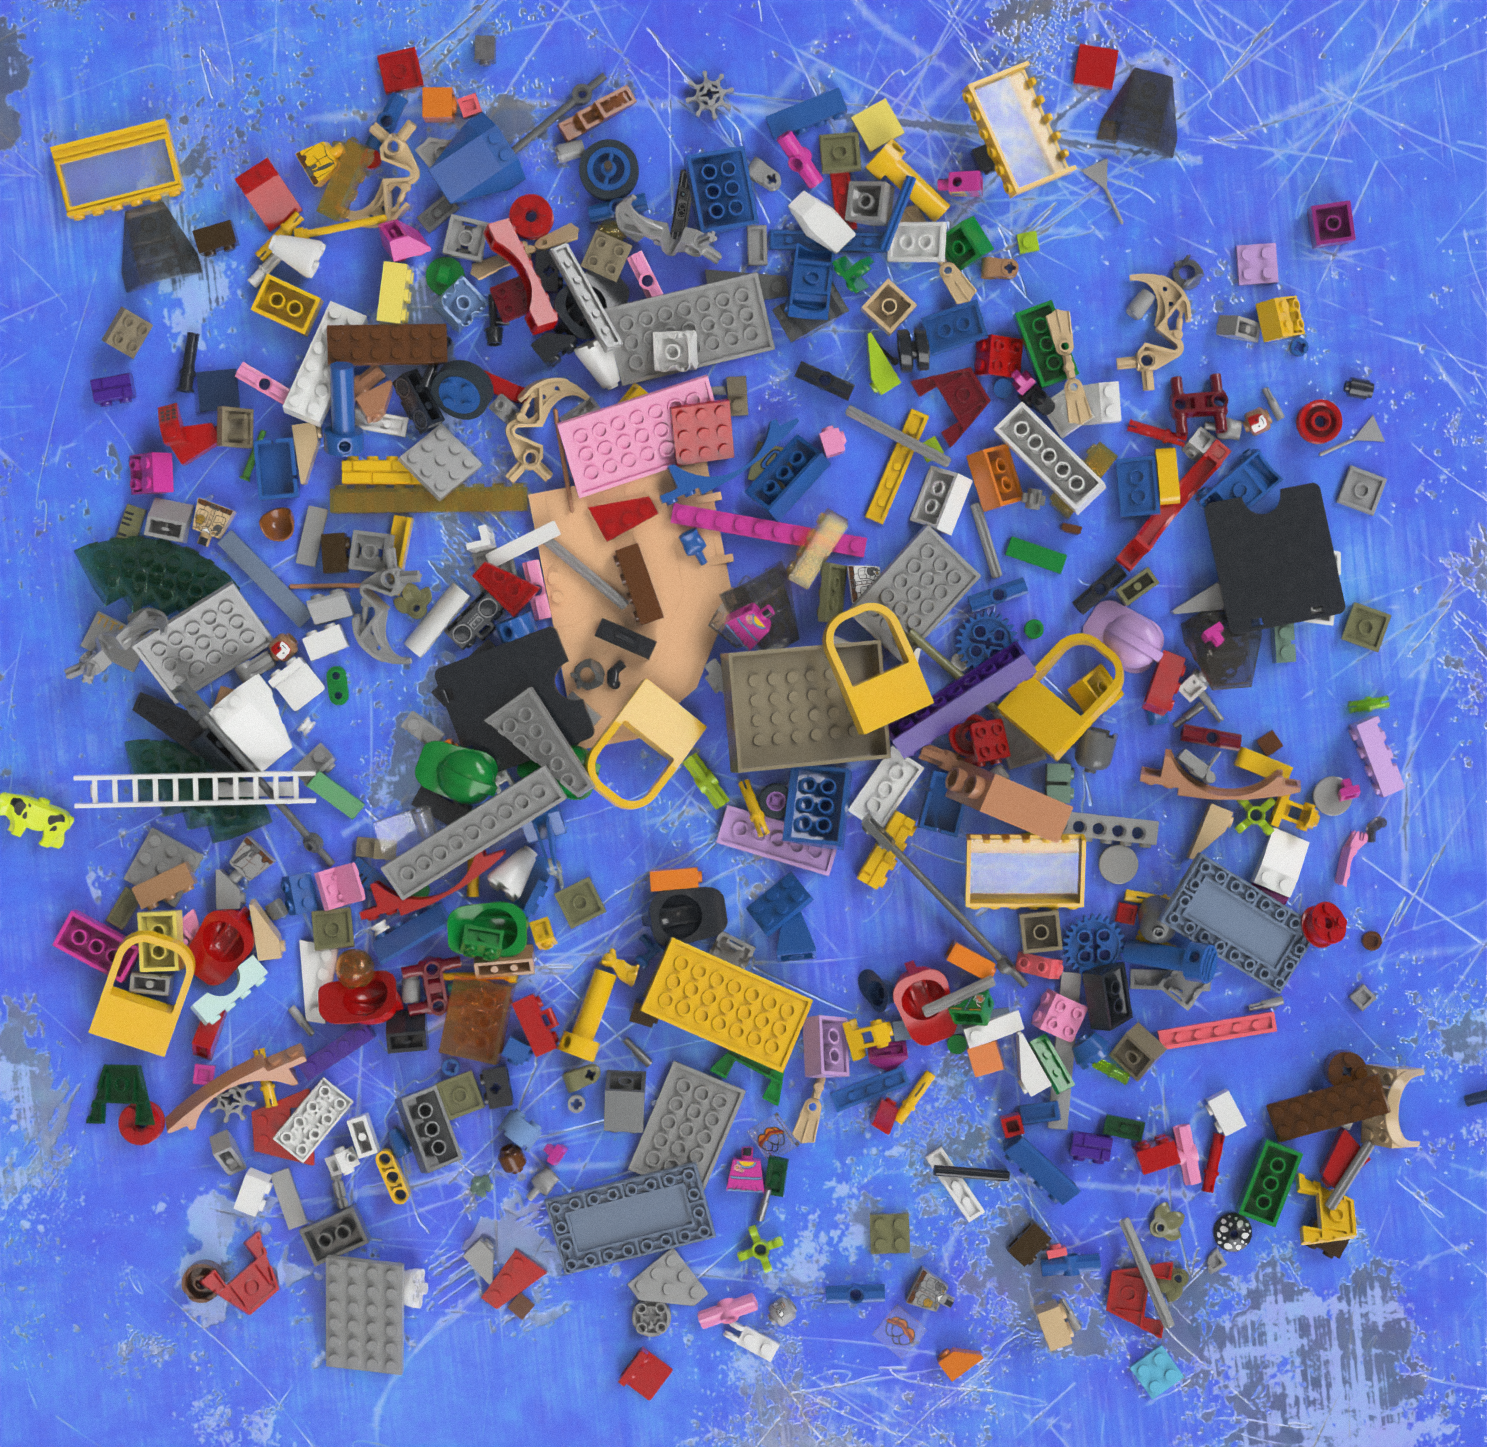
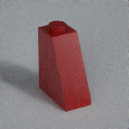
M213 423L184 426L188 441L171 445L170 447L180 463L186 466L217 446V426Z
M226 1010L219 1014L221 1018L213 1025L208 1023L205 1026L200 1020L192 1041L193 1055L212 1061L227 1015Z
M1343 1127L1338 1130L1319 1171L1323 1176L1320 1180L1327 1188L1331 1186L1334 1189L1361 1148ZM1368 1157L1364 1165L1371 1160L1370 1157Z

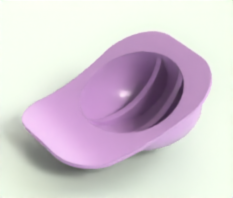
M1106 600L1100 602L1084 624L1083 634L1096 637L1119 657L1124 671L1142 673L1149 669L1154 661L1159 662L1163 656V653L1160 651L1164 645V635L1160 627L1154 621L1116 601Z

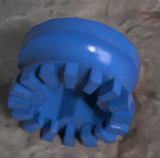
M1298 338L1290 344L1289 349L1293 356L1301 357L1307 353L1309 346L1306 340ZM1296 343L1299 345L1303 344L1304 348L1301 353L1299 350L1294 349L1297 346Z
M455 1058L446 1059L442 1064L443 1072L447 1076L456 1075L460 1070V1062ZM448 1062L456 1064L454 1072L451 1070L447 1071Z

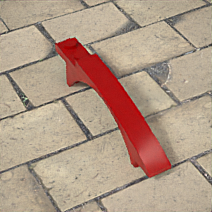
M1216 439L1179 481L1180 503L1160 505L1161 515L1149 516L1115 560L1130 572L1141 558L1153 548L1171 521L1222 465L1223 461L1232 451Z
M506 849L489 854L486 853V850L474 856L469 871L457 885L445 892L432 896H409L402 901L395 890L386 886L380 880L374 881L370 886L377 905L360 911L361 920L368 919V921L380 918L379 915L386 913V915L397 913V909H399L402 916L431 905L461 889L497 862L506 853Z

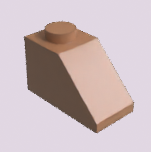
M391 380L355 397L357 406L368 424L378 422L386 415L393 393Z

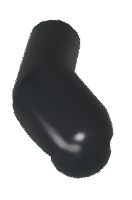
M621 660L607 671V684L612 689L620 687L619 673L627 667Z

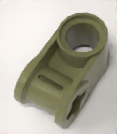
M589 1064L563 1073L562 1078L568 1093L595 1083L601 1075V1070L596 1064ZM589 1069L591 1070V1072H596V1074L593 1076L594 1078H592V1076H587Z

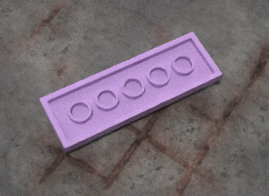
M727 805L716 843L826 876L830 875L837 849H826L782 841L784 821L767 816L764 818L770 833L765 835L761 827L763 837H758L755 826L750 820L749 811Z

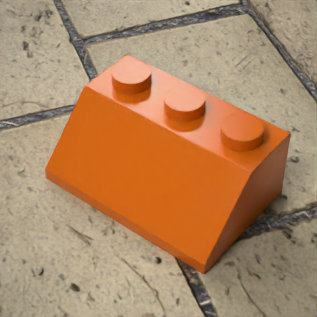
M1006 444L983 449L966 456L983 512L1022 500L1023 491L1009 447Z

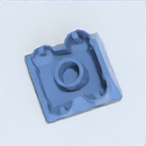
M461 275L432 305L433 310H436L452 327V330L460 333L473 322V319L485 309L489 302Z

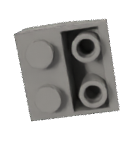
M155 497L147 516L144 535L187 544L194 505Z
M343 589L329 591L330 595L328 596L324 594L310 596L311 600L306 601L314 624L320 625L354 616L355 612L350 593Z

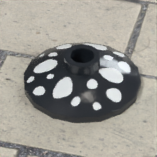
M1227 1213L1216 1221L1213 1228V1237L1223 1250L1237 1252L1244 1249L1250 1243L1252 1227L1243 1215ZM1233 1230L1237 1231V1235L1235 1237H1232L1230 1235L1231 1231Z

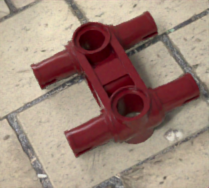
M1211 374L1209 376L1211 392L1185 394L1183 392L1182 377L1176 376L1170 379L1172 395L1169 398V411L1171 417L1175 420L1177 436L1188 435L1187 418L1213 416L1216 433H1226L1228 431L1226 415L1228 414L1229 399L1222 387L1221 374ZM1214 401H1221L1223 406L1215 405ZM1175 404H1182L1184 408L1177 409Z
M428 956L420 960L416 965L401 967L403 979L416 976L422 977L426 998L423 1002L407 1005L409 1016L423 1013L440 1016L451 1010L452 1007L468 1004L466 993L452 996L446 995L443 973L445 970L461 967L459 956L445 959ZM429 964L436 965L432 971L426 970ZM437 1001H441V1002H442V1005H441L440 1007H438V1008H434V1007H433V1004H434L435 1002H437Z

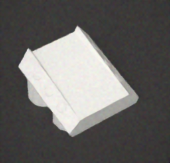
M696 331L653 332L654 370L661 372L697 370L699 362L697 355L698 335Z

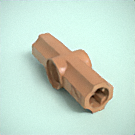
M371 365L360 376L354 377L355 397L371 390L386 377L378 365Z
M933 745L923 746L918 757L921 760L938 765L937 767L946 771L957 767L960 760L965 761V758L960 757L959 754Z

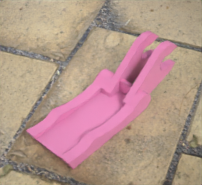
M1352 831L1345 846L1342 847L1334 881L1336 884L1347 887L1352 859L1357 854V850L1366 844L1368 840L1366 832L1363 834L1361 831L1359 835V831Z

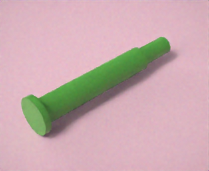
M261 430L257 440H263L266 431ZM254 446L243 474L239 476L240 479L248 482L251 481L249 478L255 465Z

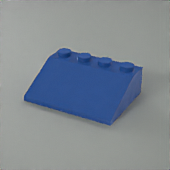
M744 146L686 155L684 165L698 231L704 234L715 231V234H720L759 224Z
M817 765L791 768L782 841L826 849L844 850L852 782V771L850 768Z

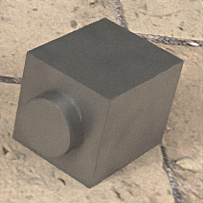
M475 35V61L480 66L488 67L491 64H496L495 36Z

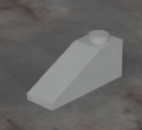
M1219 581L1177 606L1170 613L1173 615L1216 611L1219 609L1224 611Z

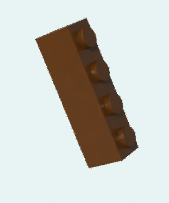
M636 543L616 550V555L613 558L616 566H621L623 574H620L623 586H628L629 592L626 594L629 603H634L636 611L633 614L636 623L640 622L641 625H645L664 618L639 544Z

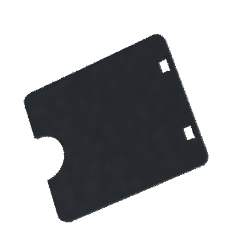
M1308 483L1280 489L1278 505L1272 512L1267 514L1252 512L1247 508L1242 497L1212 502L1205 506L1204 515L1228 628L1232 634L1238 635L1338 615L1344 612V596L1322 493L1318 484ZM1322 607V613L1312 614L1311 608ZM1262 618V625L1252 626V619Z
M546 627L440 667L435 671L437 685L461 747L467 748V746L473 745L474 750L483 751L491 755L497 763L498 772L532 759L484 720L529 687L534 688L569 745L587 740L595 733V728L584 699H568L562 696L556 688L555 677L557 671L563 664L569 662L556 628ZM451 688L455 699L450 701L445 689Z

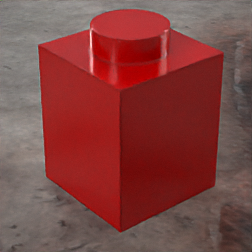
M1018 1111L999 1116L1005 1138L1025 1134Z

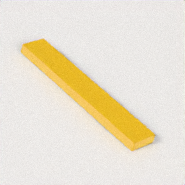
M911 408L901 432L919 441L929 416ZM898 442L896 443L865 518L883 525L913 456V450Z

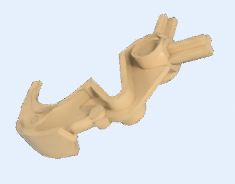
M408 119L397 134H389L377 122L370 127L369 132L382 142L380 147L381 160L408 170L410 175L408 177L382 179L375 199L362 210L351 211L338 204L335 208L350 221L368 218L370 215L378 216L382 214L387 216L386 222L395 219L399 220L410 208V205L405 202L399 209L407 192L411 190V184L416 183L420 178L419 167L406 142L417 128L414 122ZM393 141L398 144L397 151H393L391 147ZM398 186L401 192L397 198L396 206L393 207L392 190ZM378 224L364 226V228H378Z
M1156 274L1129 275L1130 281L1144 282L1154 291L1157 299L1155 331L1175 347V350L1144 343L1135 353V356L1116 358L1117 370L1136 368L1138 372H1141L1143 391L1155 390L1153 371L1178 358L1184 351V345L1181 340L1183 337L1182 317L1183 313H1185V322H1191V307L1184 290L1170 278ZM1177 309L1179 317L1177 318L1175 330H1169L1168 318ZM1142 357H1149L1151 364L1149 366L1143 365L1141 362Z
M543 378L527 385L518 395L520 402L527 397L528 399L524 402L520 411L515 414V419L508 422L505 428L506 437L517 461L505 475L509 481L514 483L525 470H533L545 482L552 477L553 473L541 462L543 458V445L516 434L515 429L518 427H543L552 407L557 401L566 396L575 395L583 400L588 399L590 396L579 386L564 378ZM534 398V415L528 419L525 414L530 406L529 403ZM531 453L532 459L527 463L525 456Z

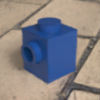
M511 1035L501 1055L507 1057V1061L511 1064L518 1066V1064L523 1065L524 1061L529 1062L533 1051L530 1050L531 1046L529 1043Z

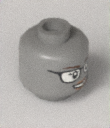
M780 1297L769 1305L770 1313L767 1316L773 1325L777 1323L779 1326L784 1327L796 1318L798 1310L790 1298Z

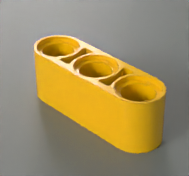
M1175 447L1155 449L1160 505L1180 503L1176 449Z
M1240 747L1233 764L1264 778H1267L1276 769L1283 770L1282 776L1289 778L1293 767L1244 747Z
M383 1148L376 1155V1164L393 1202L404 1204L411 1194L409 1185L396 1155H393V1151L390 1148ZM381 1154H388L390 1162H383ZM389 1172H396L398 1179L395 1181L391 1180L388 1177ZM403 1190L406 1193V1197L403 1199L398 1198L396 1191Z

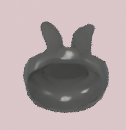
M1190 254L1184 260L1174 262L1175 268L1172 271L1174 282L1184 290H1190L1198 286L1204 276L1200 265L1196 261L1189 259ZM1188 265L1194 268L1195 275L1185 280L1180 277L1179 270L1183 266Z
M589 658L580 662L575 667L574 673H570V675L575 679L577 689L583 687L586 690H590L603 684L605 672L599 662ZM585 667H590L595 674L594 680L590 683L584 682L580 676L581 670Z

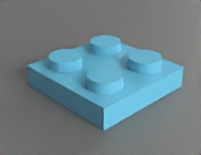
M1161 1344L1129 1366L1152 1400L1184 1378V1375Z

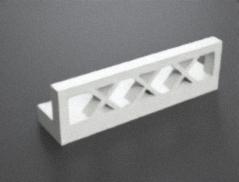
M487 525L478 526L481 536L480 541L466 544L467 550L472 553L497 548L493 529Z

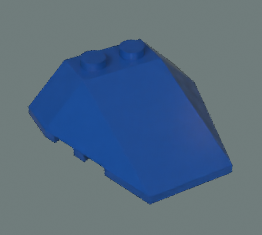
M483 112L464 124L428 170L449 204L507 191L526 179L515 152L498 126Z

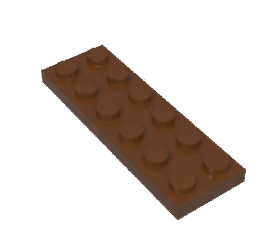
M446 324L327 325L328 366L334 362L341 361L350 362L354 366L448 363Z
M1379 1074L1266 1105L1278 1143L1391 1112Z

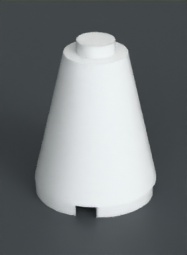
M596 337L574 349L575 355L603 389L611 390L618 386L617 382L620 381L614 350L604 353Z

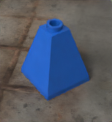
M801 911L781 926L776 951L777 963L816 959V947Z

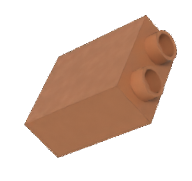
M960 760L957 767H953L949 771L945 781V786L948 789L945 797L1057 844L1073 810V807L962 760Z

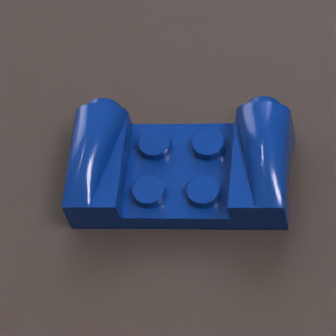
M796 243L795 254L791 253L790 265H794L790 300H786L785 312H788V317L828 320L834 266L832 262L834 261L835 253L828 249L811 250Z
M1249 448L1241 454L1242 458L1237 467L1212 488H1201L1196 493L1195 501L1204 511L1205 506L1209 503L1242 497L1243 502L1249 509L1283 479L1268 464L1260 450H1251Z

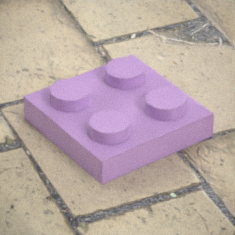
M1276 243L1238 245L1235 247L1238 286L1279 282Z

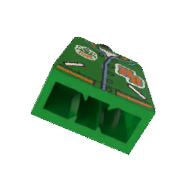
M989 989L949 1007L948 1011L954 1024L987 1026L994 1007V1001Z

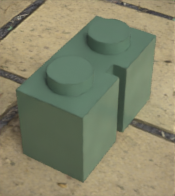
M1294 623L1270 628L1272 663L1296 662L1295 644H1291V640H1295Z
M1045 763V795L1063 803H1070V799H1074V787L1070 786L1071 779L1074 780V768H1071V764Z

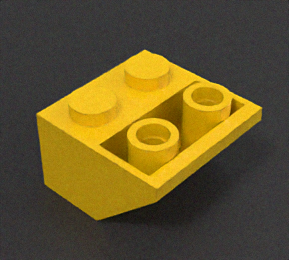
M1297 296L1273 298L1255 304L1264 342L1277 341L1305 334Z

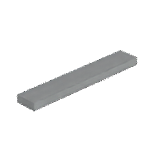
M568 243L550 249L549 253L604 353L621 347L623 345L622 340Z

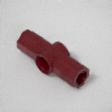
M1183 724L1180 741L1239 751L1242 735ZM1209 732L1215 734V741L1213 743H1209L1206 739Z

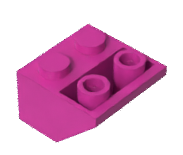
M397 219L378 224L382 246L393 262H401L409 257L421 256L431 251V247L419 230Z
M150 452L130 455L131 495L174 492L172 453Z

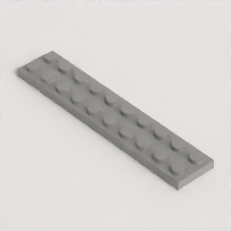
M545 764L389 861L380 869L403 901L567 799V796Z

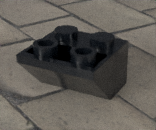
M545 333L532 343L531 347L547 367H555L562 361L561 357L566 353L570 355L574 352L578 341L573 335Z
M408 1010L396 1011L393 1017L386 1021L388 1054L429 1049L426 1013L409 1016Z

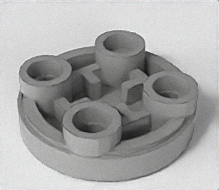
M1325 777L1315 785L1312 791L1313 803L1323 814L1331 816L1340 815L1352 803V799L1339 802L1337 794L1339 789H1342L1341 782L1343 780L1340 777Z
M1109 846L1100 855L1098 862L1099 871L1111 883H1126L1137 873V856L1127 846Z
M640 1300L633 1309L632 1322L639 1334L648 1337L659 1336L665 1333L670 1325L671 1311L667 1303Z

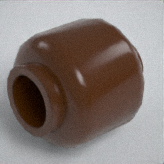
M512 1143L503 1146L498 1154V1160L506 1173H520L527 1161L521 1147Z

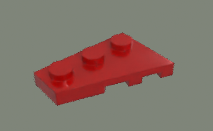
M649 496L588 507L607 542L659 514Z
M487 561L472 575L513 617L517 616L541 589Z
M515 1249L481 1298L498 1309L547 1274L548 1271Z

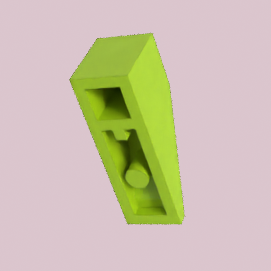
M868 332L866 334L869 379L871 381L869 386L875 394L878 392L879 395H883L899 385L901 381L872 333Z

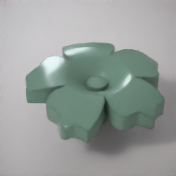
M483 1175L482 1178L477 1176L472 1179L473 1184L471 1185L470 1192L472 1194L477 1193V1196L483 1198L487 1196L486 1191L491 1192L494 1189V1184L490 1183L491 1180L487 1175Z

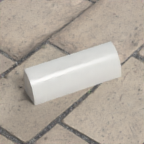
M453 582L406 639L404 644L422 658L471 596Z

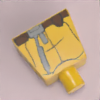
M323 141L299 151L295 155L313 185L322 187L343 167L339 157L346 153V149L340 142L332 147L329 142Z

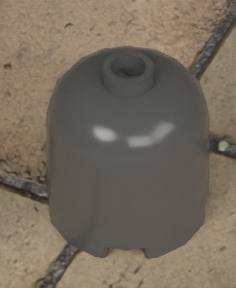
M1091 726V730H1086L1077 740L1075 749L1077 764L1084 767L1085 772L1096 774V770L1107 769L1112 761L1118 733L1109 735L1110 730Z
M1154 895L1144 899L1138 910L1141 934L1146 940L1157 944L1171 940L1176 933L1175 930L1157 920L1169 901L1166 898H1162L1161 895Z

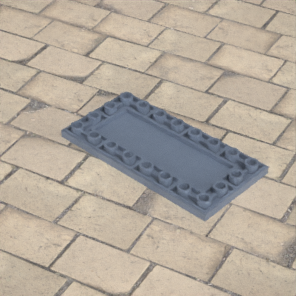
M1200 852L1197 853L1157 919L1193 942L1214 945L1219 958L1278 994H1281L1311 944L1303 934L1301 928L1302 916Z
M696 1161L544 1200L565 1275L716 1238L715 1228Z

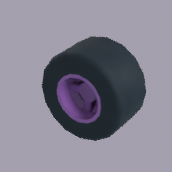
M772 783L761 790L759 806L766 816L776 819L785 816L788 788L780 783Z

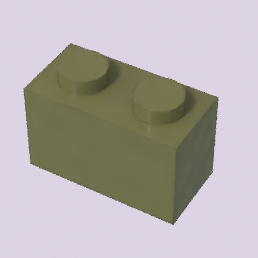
M1146 567L1113 591L1122 604L1128 606L1159 584V581L1149 567Z

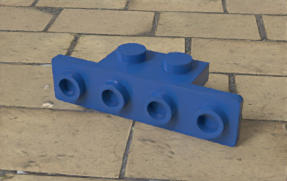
M540 855L534 863L520 898L514 902V905L522 909L526 917H529L531 914L535 915L539 907L537 901L540 896L544 897L548 889L545 885L551 874L547 871L544 857Z

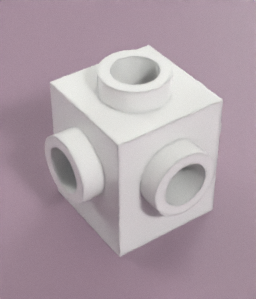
M344 1145L333 1150L334 1154L325 1158L332 1177L342 1173L344 1176L354 1172V1167L360 1164L353 1146L345 1148Z

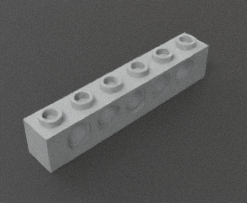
M1071 812L1062 834H1084L1087 842H1092L1093 838L1100 839V843L1112 844V840L1120 841V845L1131 846L1132 843H1139V847L1151 848V845H1157L1159 821ZM1076 821H1081L1083 824V829L1080 832H1075L1073 829ZM1096 823H1100L1103 827L1102 832L1099 834L1093 832V826ZM1116 825L1122 828V833L1119 836H1114L1112 833V829ZM1136 827H1139L1142 832L1139 838L1132 836V830Z

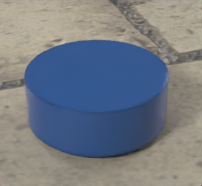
M999 379L993 386V392L1000 399L1008 398L1013 392V385L1008 379Z

